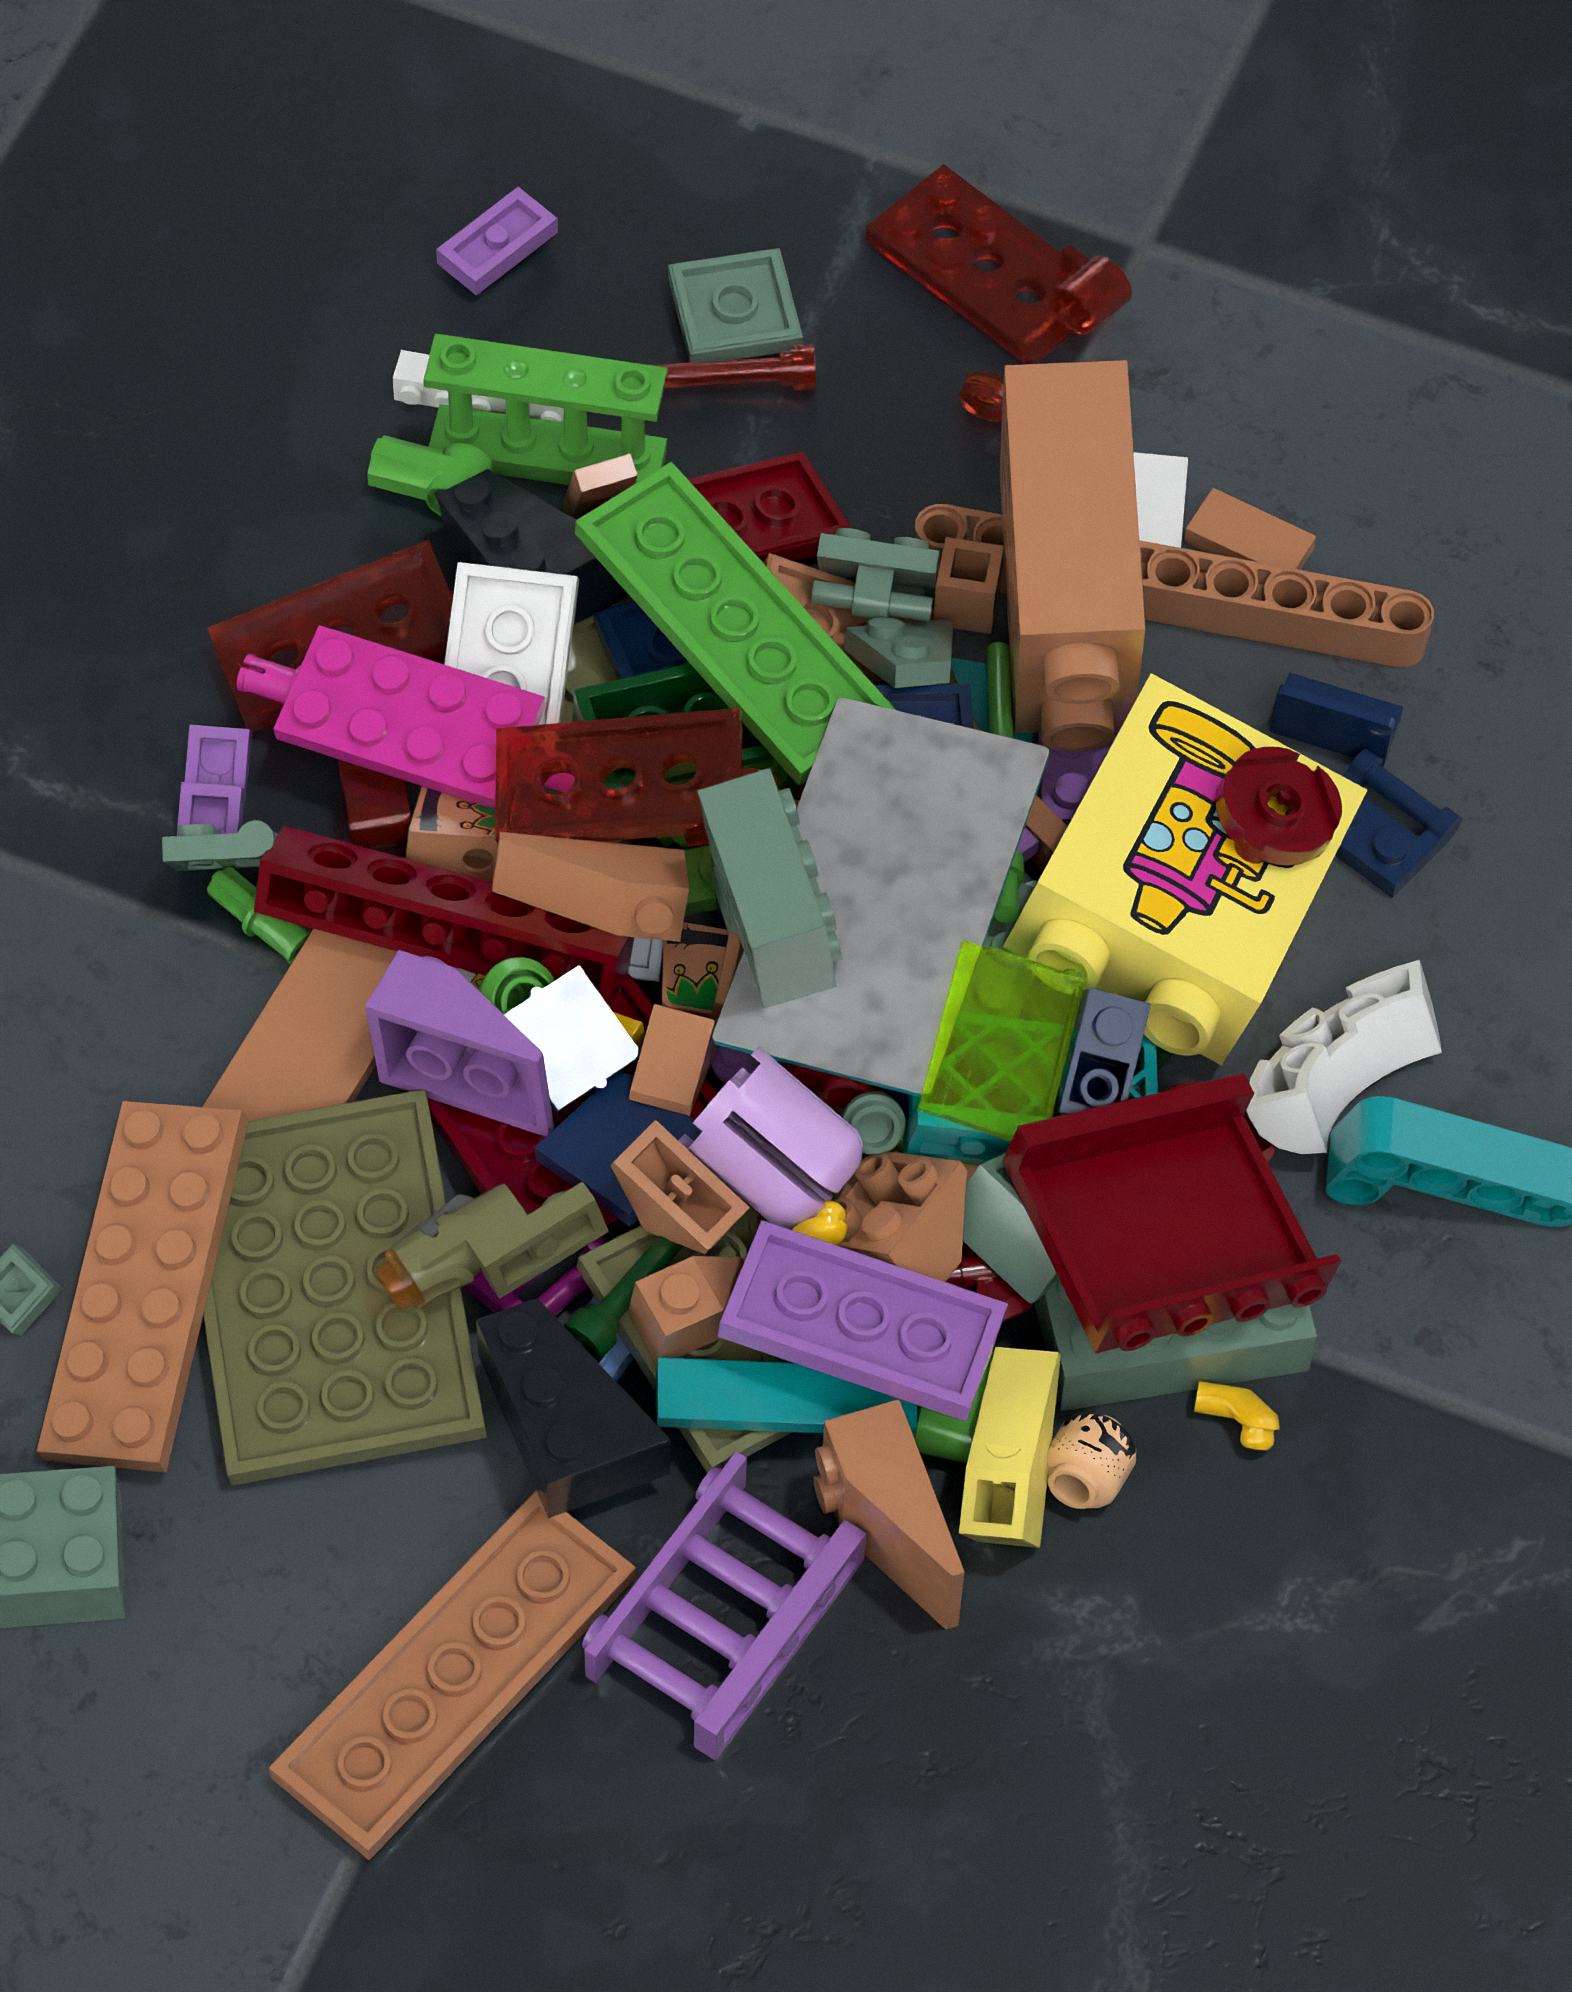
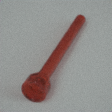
M814 344L791 345V351L780 352L779 358L651 365L667 368L665 387L781 381L782 386H793V391L816 390Z

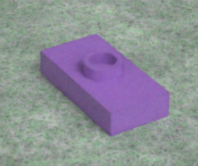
M517 187L437 248V264L477 296L557 234L558 218L520 187Z

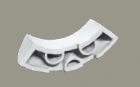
M1420 960L1390 968L1351 984L1345 988L1348 995L1347 999L1325 1012L1312 1007L1279 1035L1282 1047L1270 1061L1260 1060L1249 1082L1255 1094L1246 1111L1261 1137L1279 1149L1299 1154L1327 1153L1329 1134L1336 1119L1359 1093L1380 1078L1405 1065L1442 1053L1435 1013Z

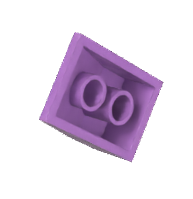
M398 950L365 1005L379 1082L408 1092L426 1089L427 1098L536 1134L548 1136L554 1130V1122L543 1052L456 968L448 966L434 957H419Z

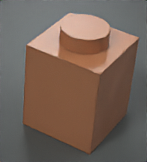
M951 537L945 538L936 582L933 620L950 618L953 621V629L985 634L992 633L1001 586L1004 546Z

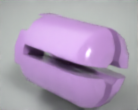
M758 1047L751 1056L761 1064L752 1074L742 1067L724 1085L693 1122L702 1131L695 1141L686 1134L678 1141L770 1223L792 1230L800 1222L817 1215L818 1212L827 1206L824 1201L832 1199L833 1195L830 1191L838 1193L852 1177L861 1161L863 1142L858 1131L776 1062L761 1047Z

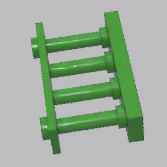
M435 333L423 384L425 388L448 391L449 406L439 404L429 447L444 451V448L451 443H466L485 452L492 461V472L498 475L569 485L574 470L631 454L638 474L636 484L662 468L665 464L667 438L645 435V420L657 422L667 378V368ZM472 395L506 399V414L472 409ZM529 403L563 408L564 423L530 418ZM587 412L620 416L621 431L587 426Z

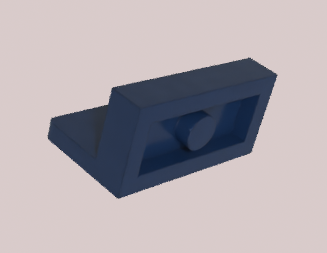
M1289 672L1286 683L1280 685L1276 695L1270 732L1353 758L1363 749L1367 748L1382 759L1381 766L1384 767L1401 720L1403 706Z

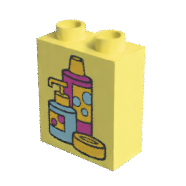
M1151 673L1003 947L1025 958L1035 977L1044 985L1057 992L1077 996L1078 991L1093 988L1151 1003L1144 1035L1152 1043L1170 1053L1192 1056L1201 1054L1222 1066L1260 1006L1367 789L1300 754L1297 759L1298 762L1307 765L1312 771H1315L1316 767L1320 766L1329 774L1339 791L1342 801V817L1332 840L1319 857L1302 864L1277 865L1266 861L1253 864L1243 860L1235 851L1234 841L1227 835L1218 818L1216 809L1218 786L1226 772L1247 751L1272 746L1287 748L1294 752L1297 751ZM1270 797L1268 805L1272 810L1283 815H1287L1291 811L1290 806H1282L1277 802L1276 797Z

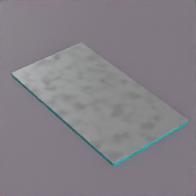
M839 698L835 704L797 807L800 824L797 826L802 841L808 840L818 870L819 876L816 879L821 894L827 893L837 924L835 933L843 960L833 962L837 987L764 1008L745 952H743L713 1032V1042L719 1046L750 1054L758 1047H761L777 1061L921 1098H929L935 1086L1049 759V749L1045 746L847 698Z

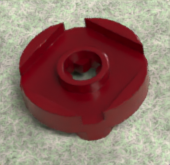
M1260 747L1247 751L1239 757L1233 767L1223 777L1218 786L1216 796L1218 818L1227 835L1234 841V848L1237 854L1243 860L1253 864L1266 861L1277 865H1297L1319 857L1332 840L1342 817L1341 797L1328 773L1320 766H1317L1315 771H1312L1307 765L1297 761L1300 756L1299 753L1282 747ZM1270 797H1276L1277 802L1282 806H1290L1291 811L1287 815L1275 812L1268 805Z

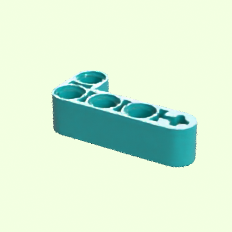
M1386 1096L1370 1097L1360 1101L1329 1134L1325 1191L1327 1196L1339 1203L1350 1205L1371 1204L1379 1200L1393 1185H1397L1542 1226L1563 1227L1572 1225V1148Z

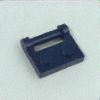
M1365 748L1354 758L1342 776L1363 788L1368 785L1425 827L1426 830L1418 837L1364 797L1335 856L1393 898L1450 841L1459 829L1462 817L1448 807L1441 810L1382 767V759Z

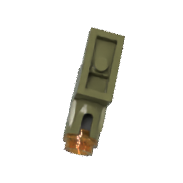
M583 1181L566 1192L552 1195L540 1208L529 1215L526 1214L513 1193L504 1183L489 1189L476 1198L463 1194L455 1196L427 1221L419 1223L402 1239L392 1245V1250L384 1254L386 1261L374 1267V1271L400 1312L413 1304L419 1309L438 1296L468 1285L474 1281V1276L480 1272L500 1299L609 1231L595 1198Z

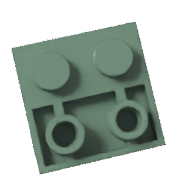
M838 528L835 531V535L821 533L817 553L819 570L854 581L856 584L851 586L815 580L811 604L852 610V616L869 619L896 616L930 621L940 568L938 550L929 549L930 544L928 542L911 537H896L894 544L871 541L869 533L851 528Z

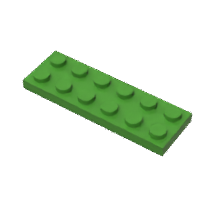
M672 462L576 520L575 535L799 786L808 780L835 704L839 698H847L896 710Z

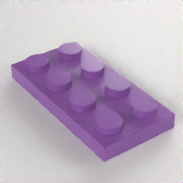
M761 1220L720 1321L717 1337L967 1421L1003 1323L1008 1304Z

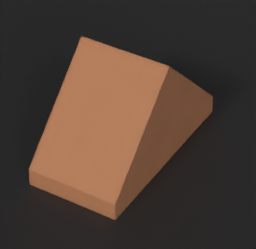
M654 1004L630 1089L629 1100L690 1116L719 1046L713 1042L712 1037L717 1021Z
M657 1120L611 1165L644 1231L657 1236H663L669 1241L706 1254L750 1208Z

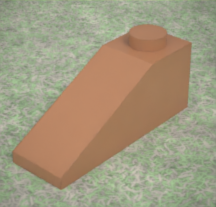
M500 832L492 879V892L617 936L680 942L689 893L685 850Z

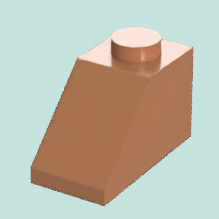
M692 1256L635 1282L628 1315L655 1363H657L658 1357L679 1358L721 1339L717 1337L720 1321L745 1262L742 1257Z

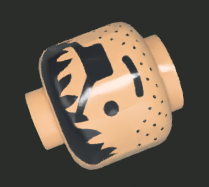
M1093 1412L1077 1413L1068 1417L1059 1428L1048 1449L1047 1484L1051 1493L1063 1504L1076 1509L1101 1508L1110 1504L1121 1490L1136 1464V1447L1130 1434L1117 1420L1107 1415Z

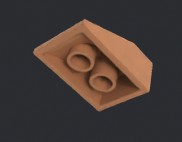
M894 1400L824 1421L823 1446L815 1448L820 1475L813 1477L815 1492L823 1513L834 1512L839 1526L845 1519L866 1532L865 1556L942 1627L949 1629L958 1626L965 1571L900 1400Z

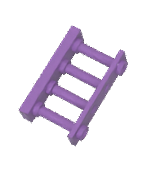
M737 1451L723 1469L715 1468L706 1474L696 1492L695 1498L698 1502L610 1617L604 1614L600 1615L591 1625L582 1642V1648L585 1649V1677L597 1683L613 1660L692 1711L691 1719L695 1720L694 1747L715 1761L863 1563L867 1534L844 1519L831 1538L826 1534L818 1538L743 1490L746 1486L747 1458ZM726 1511L805 1560L803 1567L807 1571L795 1587L789 1584L780 1587L706 1540ZM689 1560L768 1610L766 1617L770 1620L757 1638L752 1634H748L744 1638L668 1589ZM651 1610L730 1660L729 1668L732 1671L719 1688L713 1684L705 1688L630 1639Z

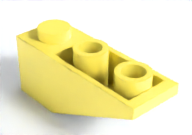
M995 1347L966 1466L959 1534L976 1542L1040 1548L1048 1479L1047 1457L1048 1449L1052 1442L1061 1360L1059 1352Z

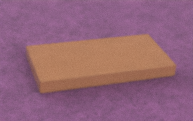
M313 929L203 1107L242 1110L248 1121L354 1102L376 1066L365 1005L397 951Z

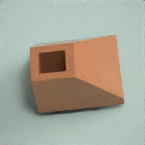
M890 1151L867 1156L860 1162L855 1174L833 1200L845 1209L846 1219L844 1222L848 1226L846 1236L842 1243L837 1246L946 1282L962 1260L966 1168L961 1161Z

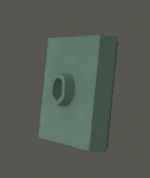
M780 248L668 265V278L690 367L803 349V335Z

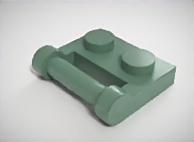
M258 820L245 823L241 826L238 833L221 834V830L215 829L214 824L177 826L178 836L162 837L163 862L176 871L217 870L226 867H232L233 869L259 868L260 859L267 850L274 846L278 834L269 825Z

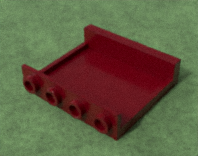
M1244 1073L1023 1124L1017 1127L1002 1162L1095 1354L1120 1348L1122 1351H1133L1147 1345L1155 1338L1175 1333L1182 1337L1192 1336L1214 1323L1234 1318L1237 1322L1250 1321L1261 1316L1269 1309L1292 1304L1295 1308L1305 1307L1315 1303L1326 1294L1327 1287L1342 1261L1338 1254L1318 1259L1315 1256L1243 1116L1255 1094Z

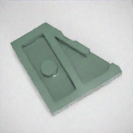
M888 617L873 618L868 621V626L846 627L844 650L894 688L950 683L953 621L949 618L902 622L901 620Z

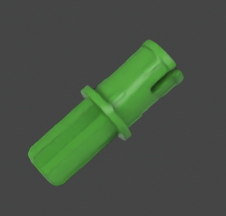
M232 867L218 870L212 876V881L207 887L208 895L243 923L242 931L250 937L259 936L291 965L312 931L299 924L255 913L254 905L257 888Z

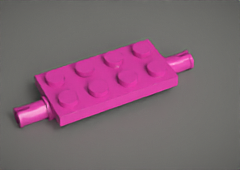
M321 625L317 628L302 665L298 666L297 669L258 658L250 653L243 661L244 665L249 666V669L241 667L238 673V691L249 692L284 704L273 728L277 740L498 811H503L511 790L518 785L524 787L527 785V782L568 794L576 799L582 791V787L578 786V783L585 784L588 775L589 762L587 760H579L541 748L539 741L536 740L537 729L546 709L544 696Z

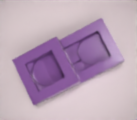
M189 725L185 782H181L178 826L214 824L215 829L221 830V834L238 833L242 826L252 742V731L250 729Z

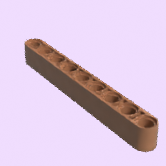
M934 504L919 512L915 520L914 538L928 542L930 544L929 549L938 550L941 563L946 537L1004 546L1002 515L947 504ZM1139 540L1144 617L1147 621L1393 667L1416 665L1424 658L1427 651L1434 620V608L1430 601L1420 593ZM1003 555L999 593L1006 594L1005 561Z

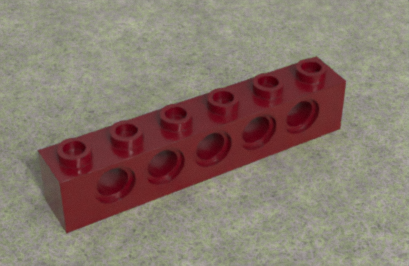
M288 826L282 828L276 837L274 846L267 850L260 859L254 905L255 913L397 952L401 950L419 957H434L448 966L485 976L496 964L515 957L529 958L539 962L547 968L555 981L579 965L609 1007L629 973L635 937L617 936L492 892L491 881Z

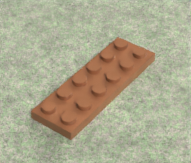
M122 1102L37 1447V1453L44 1461L167 1472L249 1122L242 1110Z
M535 1491L269 1767L270 1778L370 1861L577 1642L594 1621L636 1579V1567L567 1512L548 1518L538 1493Z

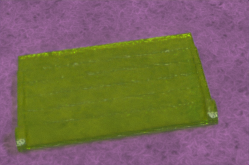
M962 940L917 1110L1010 1142L1019 1125L1051 1118L1086 975L1075 969H1064L1061 971L991 946L983 947Z

